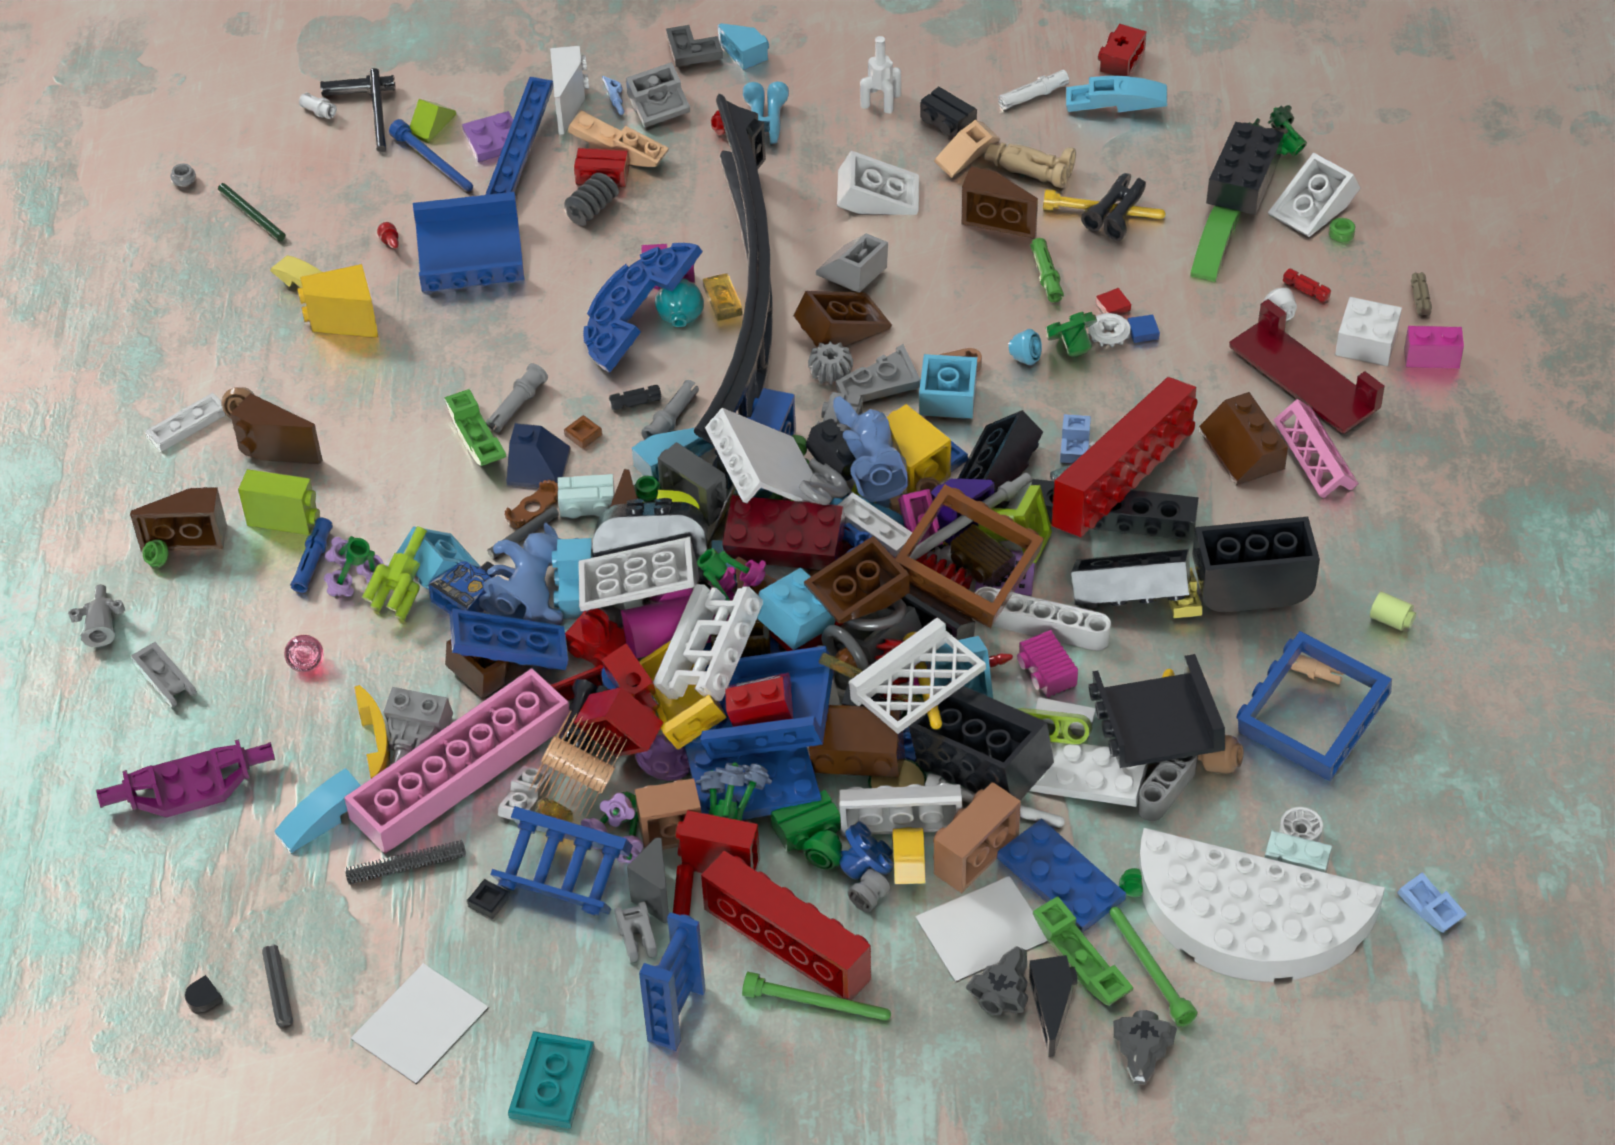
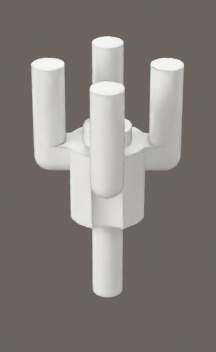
M878 36L875 38V57H871L868 61V77L860 81V102L862 108H869L870 92L875 93L878 90H882L884 92V112L892 113L894 111V98L901 96V70L898 67L893 68V61L889 59V56L885 55V38Z

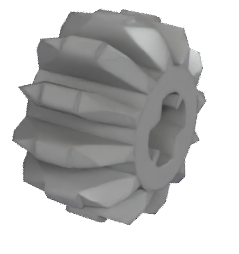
M831 341L828 345L819 343L818 348H812L808 359V368H810L812 378L818 379L820 384L827 381L832 385L833 382L850 374L853 367L851 352L849 348L843 347L841 342L836 345L832 344Z

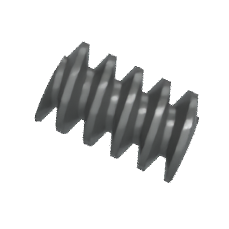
M602 173L593 174L590 179L586 180L578 190L565 200L564 209L567 216L578 225H586V221L592 220L594 215L600 212V209H604L606 204L618 196V187L607 175Z

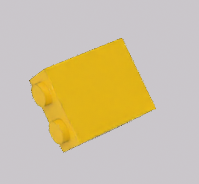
M362 264L300 277L302 288H297L300 303H306V306L301 307L304 322L310 321L312 332L378 337L372 299Z
M907 404L898 410L892 411L887 416V419L889 421L893 448L906 459L908 486L903 491V494L916 492V484L922 478L932 477L942 483L951 477V439Z

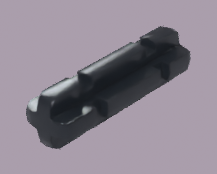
M651 385L646 390L643 387L625 391L623 395H620V393L612 394L609 396V404L612 410L623 409L622 406L624 405L627 408L645 404L647 400L651 402L661 399V390L658 385Z

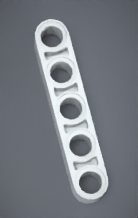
M982 587L975 594L993 603L1001 589ZM1013 593L993 624V627L1031 636L1052 630L1055 638L1060 643L1099 651L1105 649L1109 644L1111 621L1105 614Z

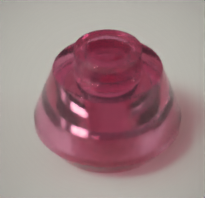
M298 635L287 643L284 657L286 663L293 670L306 673L320 666L323 661L324 650L316 638L310 635Z

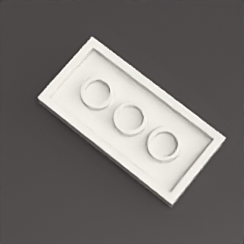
M1051 742L1054 763L1030 789L1031 792L1136 807L1148 764L1120 768L1116 757H1111L1109 747L1082 743L1066 744Z

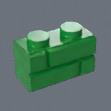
M826 789L820 791V801L783 807L771 812L772 828L787 852L794 849L803 850L804 842L819 831L828 830L836 834L841 830L840 812L834 802H832Z

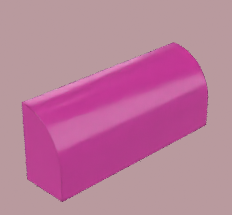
M732 590L725 592L728 598L735 596ZM690 596L621 610L626 644L636 658L648 656L672 640ZM711 634L706 643L711 642Z

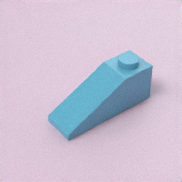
M694 428L655 434L632 447L633 466L643 476H652L657 481H660L657 458L664 450L669 449L676 442L698 457L715 448V446L698 437L694 433Z

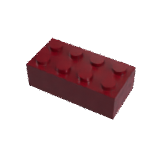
M732 495L722 543L723 550L731 558L736 559L739 556L747 562L753 560L759 564L763 560L766 562V565L822 570L840 558L846 526L844 507L752 497L748 503H745L740 496Z

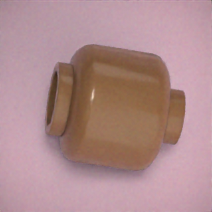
M1225 735V751L1198 755V760L1202 761L1204 769L1209 772L1230 774L1235 771L1236 767H1240L1242 764L1243 746L1239 744L1236 737Z

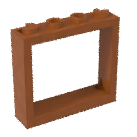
M944 484L895 559L908 572L909 584L991 629L1039 554L1044 538L1039 536L1036 531L1015 523L1009 516L1000 515L991 510L985 503L969 498L961 490ZM943 505L1026 549L993 603L910 558V555Z

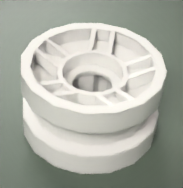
M1296 807L1284 813L1281 818L1279 832L1320 842L1323 823L1321 817L1315 811L1309 808Z

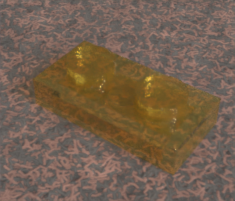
M728 273L703 279V287L717 321L743 315L742 306Z

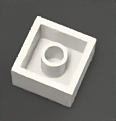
M1349 297L1338 333L1335 355L1388 366L1399 329L1402 307Z

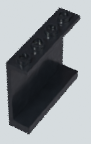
M1195 654L1184 656V674L1104 687L1098 670L1092 671L1093 683L1088 685L1091 701H1096L1095 710L1098 720L1103 719L1102 731L1104 738L1110 739L1108 740L1111 757H1116L1120 768L1225 751V727Z

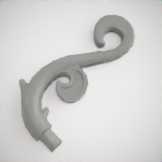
M813 458L808 464L810 469L815 472L810 479L811 481L803 480L799 485V489L803 494L822 505H829L832 498H843L847 494L853 493L845 479L836 470L826 463L822 465Z

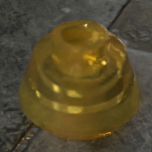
M544 797L536 803L535 812L571 823L574 820L573 812L570 809L568 811L567 807H563L562 804L554 800L552 801Z

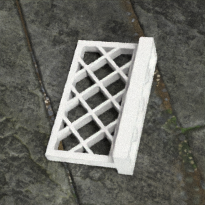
M936 618L849 681L850 697L857 706L861 704L866 706L898 734L986 669V663L946 631L945 623ZM946 643L954 649L953 654L936 653V650ZM921 661H932L931 670L914 669V666ZM936 661L953 662L952 670H935ZM957 662H970L974 665L969 670H956ZM899 677H910L909 686L892 685V682ZM914 677L931 678L930 686H913ZM935 678H952V682L947 686H934ZM877 693H888L887 702H874L871 697ZM892 694H909L908 702H891ZM913 694H930V698L925 702H912ZM890 710H908L907 715L899 721L890 715Z

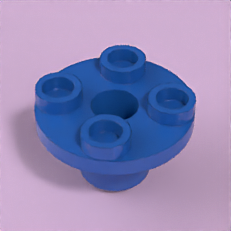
M858 821L845 831L847 840L852 846L849 850L841 851L842 857L839 860V864L845 874L852 879L859 880L871 868L883 875H888L893 870L894 863L889 857L893 854L892 849L883 840L878 842L872 837L871 831L863 822Z

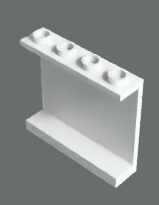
M721 408L707 424L705 429L743 502L748 503L760 488H764L797 502L817 503L799 489V485L803 480L811 481L813 473L794 437L724 408Z

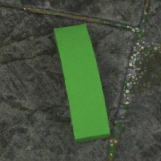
M1219 206L1213 207L1204 227L1190 276L1216 282L1225 249L1232 230H1235L1241 211Z
M470 389L444 397L465 446L480 466L507 457L498 438L493 437L480 414L479 405Z
M1058 896L1033 911L1035 920L1057 955H1067L1069 966H1074L1076 969L1077 979L1097 999L1109 1006L1133 991L1134 987L1115 964L1110 967L1075 925L1076 917Z

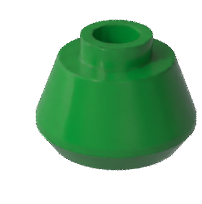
M828 830L819 831L804 842V856L812 865L824 870L833 869L840 865L842 843L834 832Z

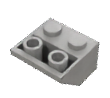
M866 233L841 247L816 270V275L860 293L887 268L888 242Z

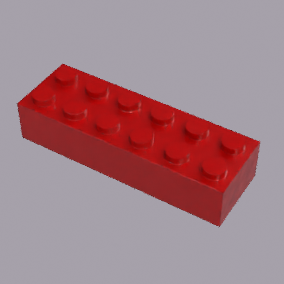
M723 851L701 874L704 910L836 997L853 1000L871 980V945L863 936L851 933L838 920L828 918L820 913L813 904L805 903L797 898L790 889L780 887L772 882L765 873L757 872L749 867L742 858L732 856Z

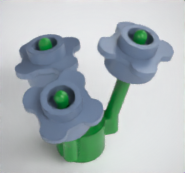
M734 762L733 764L726 763L725 768H716V771L705 772L700 780H696V784L701 785L702 793L710 794L709 815L742 821L744 809L754 788L762 790L765 784H771L772 782L768 778L767 769L757 764H751L749 767L747 765L741 766ZM744 783L748 785L736 809L737 803L732 802L734 787L744 786ZM725 784H728L725 800H719L717 805V793L724 792Z

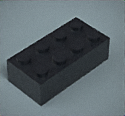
M1235 121L1209 178L1206 204L1256 215L1281 157L1284 132Z

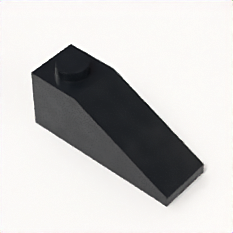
M1067 955L1030 960L1029 980L1048 1057L1055 1056L1072 1000L1073 985H1077L1076 969L1074 966H1069Z

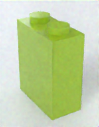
M246 470L238 492L247 526L310 535L316 519L320 518V510L317 509L315 502L316 492L312 489L310 478Z

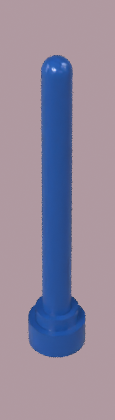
M397 119L391 124L389 134L395 140L406 141L465 191L470 192L473 190V184L411 134L410 126L405 121Z

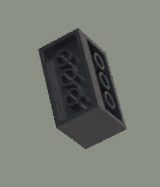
M962 686L938 704L942 720V726L939 729L931 727L927 713L909 725L918 766L926 772H932L943 777L950 783L954 782L963 786L974 794L981 789L985 790L993 782L1021 801L1054 763L1046 721L965 686Z

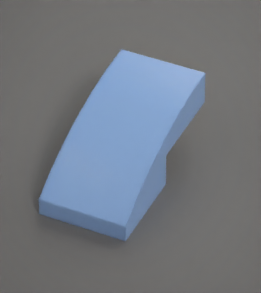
M1064 414L1060 462L1074 463L1088 450L1091 416Z
M1423 872L1401 887L1397 892L1421 918L1442 933L1467 915L1447 891L1441 894Z

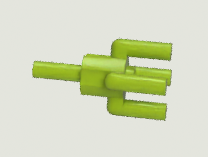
M417 526L404 554L394 553L388 566L384 564L377 565L362 596L364 600L372 602L371 608L381 611L390 590H393L394 592L386 607L396 612L395 617L405 621L420 590L419 584L413 581L420 567V563L414 560V557L427 530Z

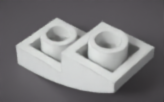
M523 766L512 779L511 791L499 805L498 816L513 820L511 814L514 806L534 812L542 797L541 792L548 781L550 773L547 772L537 789L545 773L540 771L530 789L538 769Z

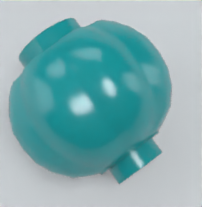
M682 278L673 291L664 288L658 290L655 296V307L659 316L665 322L671 323L674 327H684L687 323L694 321L700 316L704 309V298L694 283Z

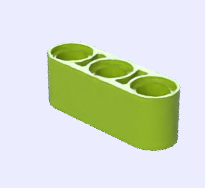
M1017 708L1041 720L1050 719L1054 722L1056 729L1055 732L1049 733L1050 742L1081 744L1092 733V722L1085 715ZM1073 722L1081 723L1084 726L1085 734L1083 736H1076L1072 733L1070 726Z

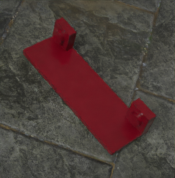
M1269 299L1260 304L1258 323L1229 342V348L1296 399L1311 407L1317 415L1341 433H1346L1382 406L1385 385L1366 371L1357 376L1355 385L1285 332L1287 312Z

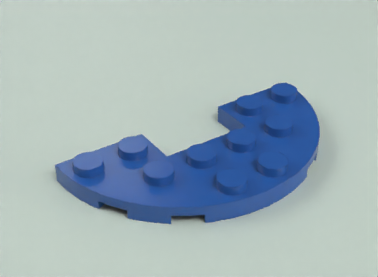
M672 243L671 247L662 250L659 247L650 249L640 254L641 259L632 265H623L601 287L587 312L589 321L587 326H584L583 337L589 355L603 370L610 373L641 333L635 325L627 323L628 320L632 318L635 311L655 286L669 291L675 289L703 251L698 245L692 243Z

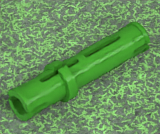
M1036 238L1032 241L1033 244H1030L1040 272V283L1046 290L1048 300L1050 302H1059L1064 297V292L1059 283L1061 280L1059 272L1054 268L1046 240Z

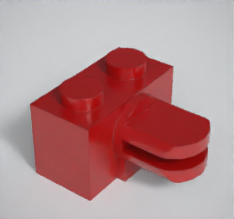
M598 608L584 611L565 633L567 651L576 658H582L592 663L595 667L603 665V658L626 644L624 630L617 627V624L610 621L608 615Z

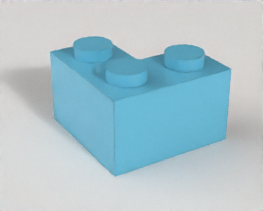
M591 538L557 539V551H552V567L558 568L554 570L555 586H559V591H554L553 593L554 608H559L563 613V619L579 618L584 612L579 607V561L593 558Z

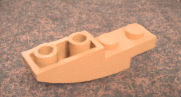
M582 110L568 128L569 133L589 143L588 149L628 151L629 165L656 167L669 150L668 147L627 126L621 131Z

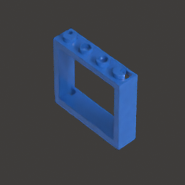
M1299 631L1294 640L1290 638L1287 641L1279 661L1274 660L1265 681L1263 683L1259 682L1255 686L1252 699L1248 705L1243 704L1236 716L1238 719V732L1320 777L1331 781L1391 694L1392 678ZM1301 652L1371 688L1325 756L1255 719Z

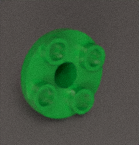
M1079 312L1069 316V322L1063 324L1056 322L1045 327L1047 331L1046 337L1049 341L1062 338L1068 355L1078 357L1086 354L1092 348L1086 328L1095 324L1097 318L1092 312L1085 314L1084 312Z

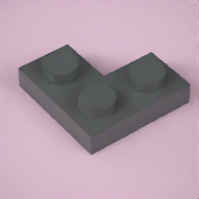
M689 25L666 29V37L675 67L723 59V51L718 36L694 40Z

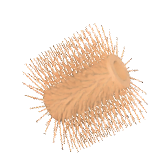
M569 713L557 736H554L541 760V767L530 789L545 764L548 767L537 789L550 767L553 768V771L541 795L553 773L557 770L559 773L548 795L560 773H562L564 777L553 799L564 779L568 776L570 779L559 801L571 779H574L576 781L565 803L578 781L582 784L570 807L582 785L587 786L577 805L578 807L588 787L593 789L590 796L594 790L598 792L596 798L599 793H603L616 768L614 767L616 760L613 765L608 764L611 756L607 763L602 761L613 739L602 759L597 758L608 735L596 757L592 755L603 731L591 753L586 752L597 729L585 751L581 750L593 723L579 748L575 745L586 723L574 744H570L582 717L568 742L564 741L575 717L563 738L560 739L559 735L570 716ZM589 798L587 799L582 811L584 810Z

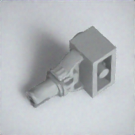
M392 687L383 711L391 736L388 747L395 751L390 765L450 725L453 711L447 697Z

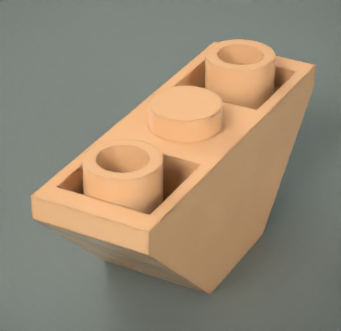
M974 120L951 140L935 158L934 162L953 178L984 154L991 143L997 144L1000 138L984 122Z

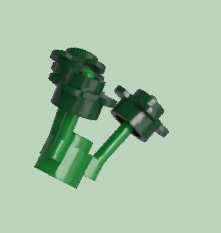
M1281 105L1279 108L1275 107L1273 109V112L1270 114V121L1267 123H1271L1272 128H1277L1278 130L1286 128L1288 130L1283 137L1281 153L1284 156L1290 153L1294 157L1305 148L1307 141L1291 126L1294 121V116L1290 112L1292 107L1290 105L1285 107ZM1257 118L1253 124L1249 122V124L1263 127L1259 125V118Z

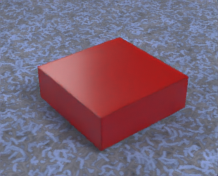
M1119 288L1096 296L1095 303L1104 314L1121 315L1131 311L1132 304Z

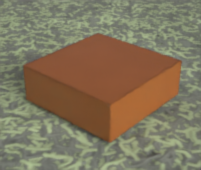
M584 415L564 429V435L582 449L603 435L602 428Z

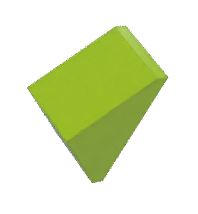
M419 99L410 123L411 134L419 140L429 143L456 115V110L435 102Z

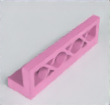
M1297 399L1273 419L1319 496L1325 498L1339 485L1351 491L1359 484L1311 407ZM1295 414L1294 428H1287L1284 422ZM1300 434L1308 435L1306 447H1298L1297 445ZM1311 453H1319L1320 455L1317 466L1309 465ZM1323 472H1330L1334 478L1323 487L1321 484Z

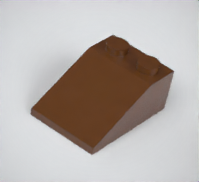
M970 166L962 185L961 224L1035 239L1037 236L1038 198L996 171Z
M805 291L793 315L816 347L819 346V343L828 345L830 341L834 345L841 342L842 346L845 347L889 330L892 326L867 293Z
M252 393L230 413L238 449L244 455L252 456L260 461L320 464L323 461L314 423Z
M218 487L189 488L130 512L140 551H143L146 543L156 539L164 541L168 550L224 548L227 522Z
M874 535L804 581V585L839 624L885 609L910 593L908 572Z

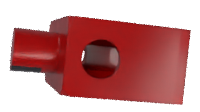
M624 644L602 659L606 675L616 688L622 687L630 690L635 695V699L654 711L659 708L660 705L654 698L656 693L654 683L627 644Z

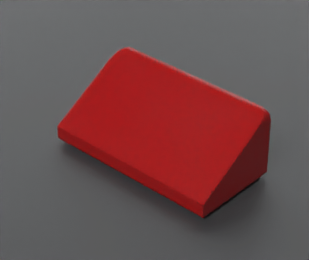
M599 665L554 683L551 686L569 701L574 699L572 686L576 679L592 682L597 688L599 685L603 686L602 669L604 666Z

